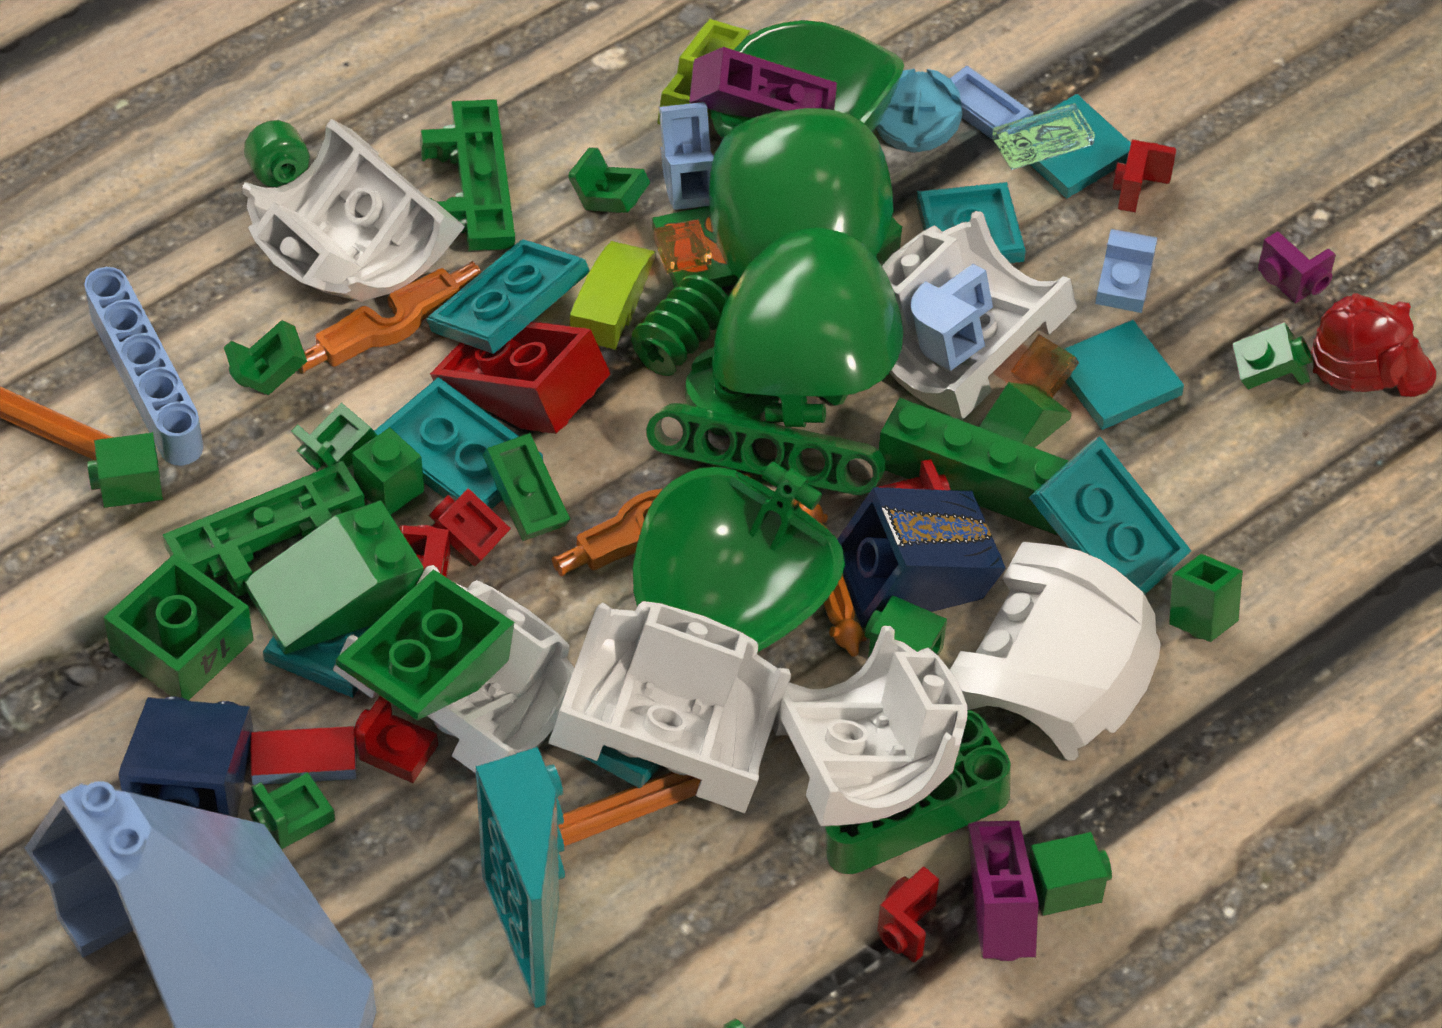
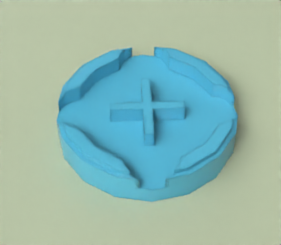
M915 69L903 70L897 89L876 130L885 142L896 149L909 152L932 150L946 143L959 128L963 116L960 92L950 78L938 71L927 69V72H915Z

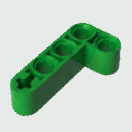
M967 710L966 725L953 772L927 797L908 809L887 818L866 823L825 826L826 856L829 865L842 874L859 873L1005 808L1010 801L1011 762L983 718L977 713Z

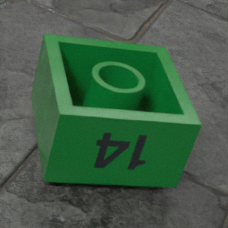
M175 553L103 617L110 652L170 696L181 697L188 701L254 641L249 606Z

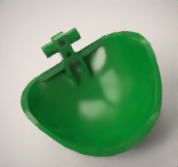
M799 20L765 27L746 36L734 49L738 52L836 82L834 110L850 114L864 122L871 132L881 122L897 89L904 69L903 60L893 52L854 32L817 21ZM711 110V118L715 130L722 140L736 126L752 119L750 117L727 115Z
M821 108L776 111L749 119L736 126L723 138L714 155L710 171L709 212L711 228L717 247L732 273L739 279L747 266L771 242L789 232L817 227L846 233L863 243L876 257L888 233L893 213V192L890 173L877 137L864 122L850 114Z
M817 227L789 232L771 242L747 266L724 305L713 349L712 369L715 378L722 386L734 392L778 396L781 399V403H766V422H784L785 427H806L807 423H825V404H807V396L852 395L865 391L882 381L892 370L899 358L904 332L896 296L887 273L875 255L863 243L846 233L832 229Z
M773 461L766 468L762 478L777 487L776 491L736 470L722 467L698 468L674 479L662 489L651 503L642 525L633 563V593L637 607L643 601L653 602L705 616L755 640L758 644L757 653L781 640L801 626L819 609L836 588L843 574L845 566L844 554L837 538L816 519L803 511L798 504L800 502L810 510H813L823 494L808 485L809 479L793 468L787 471Z

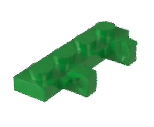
M497 99L452 101V124L443 126V129H421L420 132L422 161L431 158L438 159L444 163L450 159L451 164H458L461 192L456 193L455 197H450L446 201L435 202L465 226L460 233L466 232L468 251L511 249L515 245V230Z
M341 461L162 534L164 545L170 557L175 553L202 573L210 571L213 578L225 575L236 597H240L248 593L244 587V579L252 574L247 562L254 560L253 552L300 533L302 538H304L335 515L365 506L364 494L345 463Z

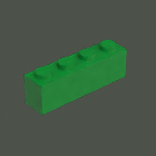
M899 397L880 432L879 451L885 459V471L907 479L916 478L920 475L921 461L931 459L938 475L944 474L946 476L950 490L972 491L978 506L1057 535V532L1029 497L1069 460Z

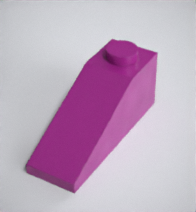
M721 47L694 59L689 103L705 102L708 109L727 115L750 118L776 111L804 108L834 110L837 83Z
M1019 820L976 821L967 825L970 864L977 933L983 959L995 958L1000 961H1014L1018 958L1036 957L1038 898Z

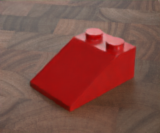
M531 322L494 354L460 342L430 375L433 381L439 377L474 404L520 429L557 434L568 424L571 417L596 393V390L611 373L591 329Z

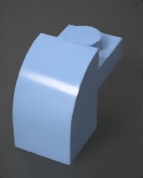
M705 102L659 107L662 147H660L662 167L668 198L673 209L709 206L710 171L714 156L710 150L708 113Z
M1111 229L1095 304L1142 313L1154 261L1157 237Z
M972 264L939 288L925 281L912 297L911 310L921 352L928 359L950 371L985 347L980 316L993 308L986 270Z

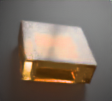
M699 219L654 228V242L666 274L711 264L712 253Z
M1038 334L1013 367L1011 373L1024 384L1033 385L1048 397L1053 398L1077 367L1079 361L1071 353Z

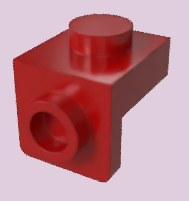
M1132 139L1127 163H1117L1112 189L1121 191L1118 210L1136 213L1143 180L1164 184L1171 182L1176 148Z
M925 866L910 879L904 876L893 884L886 895L885 901L880 904L877 931L884 944L897 954L903 953L914 963L923 956L926 937L925 931L917 922L936 906L939 878Z

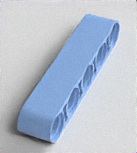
M114 267L97 268L86 277L84 283L91 321L149 433L153 432L155 445L166 462L173 465L191 464L201 456L203 451L198 412L125 274Z

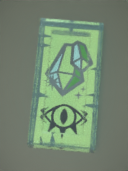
M1075 103L994 127L992 135L993 141L1011 170L1091 146L1094 143L1095 133Z

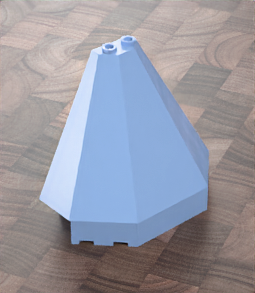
M97 781L88 785L80 784L59 795L25 846L28 855L50 887L59 922L83 958L134 930L174 1028H372L376 1015L373 981L264 824L118 791L107 782Z

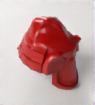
M1353 293V295L1344 297L1334 303L1321 317L1320 326L1317 328L1316 337L1310 352L1313 360V373L1317 374L1325 384L1339 390L1353 392L1379 391L1384 388H1394L1397 385L1401 396L1416 397L1432 389L1437 377L1434 365L1424 354L1418 338L1413 335L1414 325L1409 316L1410 303L1398 301L1391 305L1387 302H1380L1373 298Z

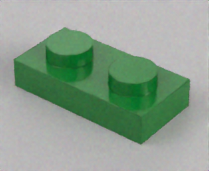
M530 433L488 447L482 456L522 542L565 527L568 524L570 517Z

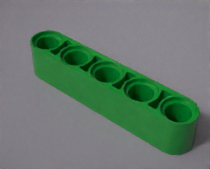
M671 403L664 406L649 420L646 427V436L650 445L655 450L664 454L763 475L766 468L773 461L787 471L793 468L809 479L808 485L852 495H863L870 492L878 484L885 471V459L882 453L870 444L681 403ZM671 417L681 424L683 435L680 439H672L663 432V418ZM709 429H723L730 438L729 448L718 449L714 447L708 438ZM767 438L776 445L777 457L774 459L762 458L755 449L756 439ZM807 448L819 450L825 459L824 468L813 470L807 467L802 459V451ZM855 458L866 460L873 470L872 478L867 480L855 478L849 469L850 460Z

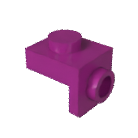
M1277 231L1264 239L1258 270L1269 284L1276 286L1296 304L1308 295H1317L1326 289L1333 277L1332 269L1336 254L1328 248L1309 260Z

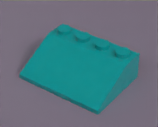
M538 747L475 766L482 878L535 1008L546 1005L559 907V880L565 878V870L559 853L563 852L565 847L558 825L564 823L562 809L557 798L563 795L562 783L554 764L546 766Z

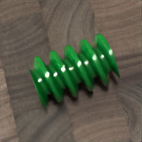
M690 275L684 277L677 285V288H673L666 296V299L656 306L655 311L650 312L643 320V323L638 324L632 331L631 341L639 359L648 369L656 374L663 376L673 375L676 372L675 366H682L688 359V354H693L699 348V342H705L710 336V331L717 329L722 310L728 299L727 294L713 281L702 276Z

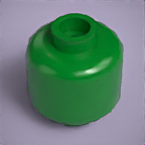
M271 120L259 124L248 134L244 142L246 161L255 177L265 186L277 188L288 184L298 178L309 167L310 154L298 131L287 122Z

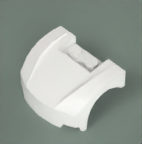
M333 119L326 125L325 139L316 160L294 181L277 188H263L247 182L242 187L243 194L248 197L247 209L252 222L248 229L255 242L275 266L300 282L326 294L361 302L390 294L410 284L424 274L449 248L465 226L437 202L423 195L378 156L380 153L353 130Z
M978 211L971 214L970 222H963L943 232L936 226L921 232L893 253L882 266L888 275L895 293L904 332L899 358L889 373L916 398L962 420L992 392L988 376L1035 330L1050 335L1077 308L1070 278L1063 276L1057 281H1037L1013 267L1000 253L991 237L984 214ZM975 264L987 272L993 308L980 316L985 347L950 371L928 359L921 352L911 310V300L915 291L925 281L939 288L970 265Z
M1022 542L1002 577L1010 590L1007 598L976 653L960 651L950 671L959 682L967 704V710L994 706L1020 714L1038 725L1052 739L1064 758L1072 761L1079 757L1078 748L1086 746L1104 729L1115 733L1127 720L1146 692L1159 659L1161 646L1156 633L1155 613L1144 593L1115 568L1100 559L1063 546Z
M434 565L427 566L418 583L433 569L439 572L437 567ZM478 580L472 582L468 588L459 586L515 622L509 661L478 691L428 715L439 730L460 739L452 757L475 773V766L541 746L554 728L574 671V666L567 659L569 644L556 631L527 608ZM355 635L347 638L341 653L358 639ZM336 665L334 666L333 671L369 697L373 698L379 695Z
M643 601L635 611L612 609L607 604L601 603L597 606L548 744L596 761L603 745L617 749L623 755L639 757L662 765L676 774L690 775L701 779L696 793L697 797L745 813L759 779L758 771L761 759L782 702V697L789 684L791 673L789 669L776 668L757 655L758 644L755 640L705 616L653 602Z
M891 626L881 627L872 654L862 669L847 681L826 689H808L789 682L782 697V702L772 728L776 736L789 735L810 777L806 797L821 826L866 823L892 816L927 797L953 772L967 720V704L959 682L940 657L929 648L916 652L904 642L895 640V631Z

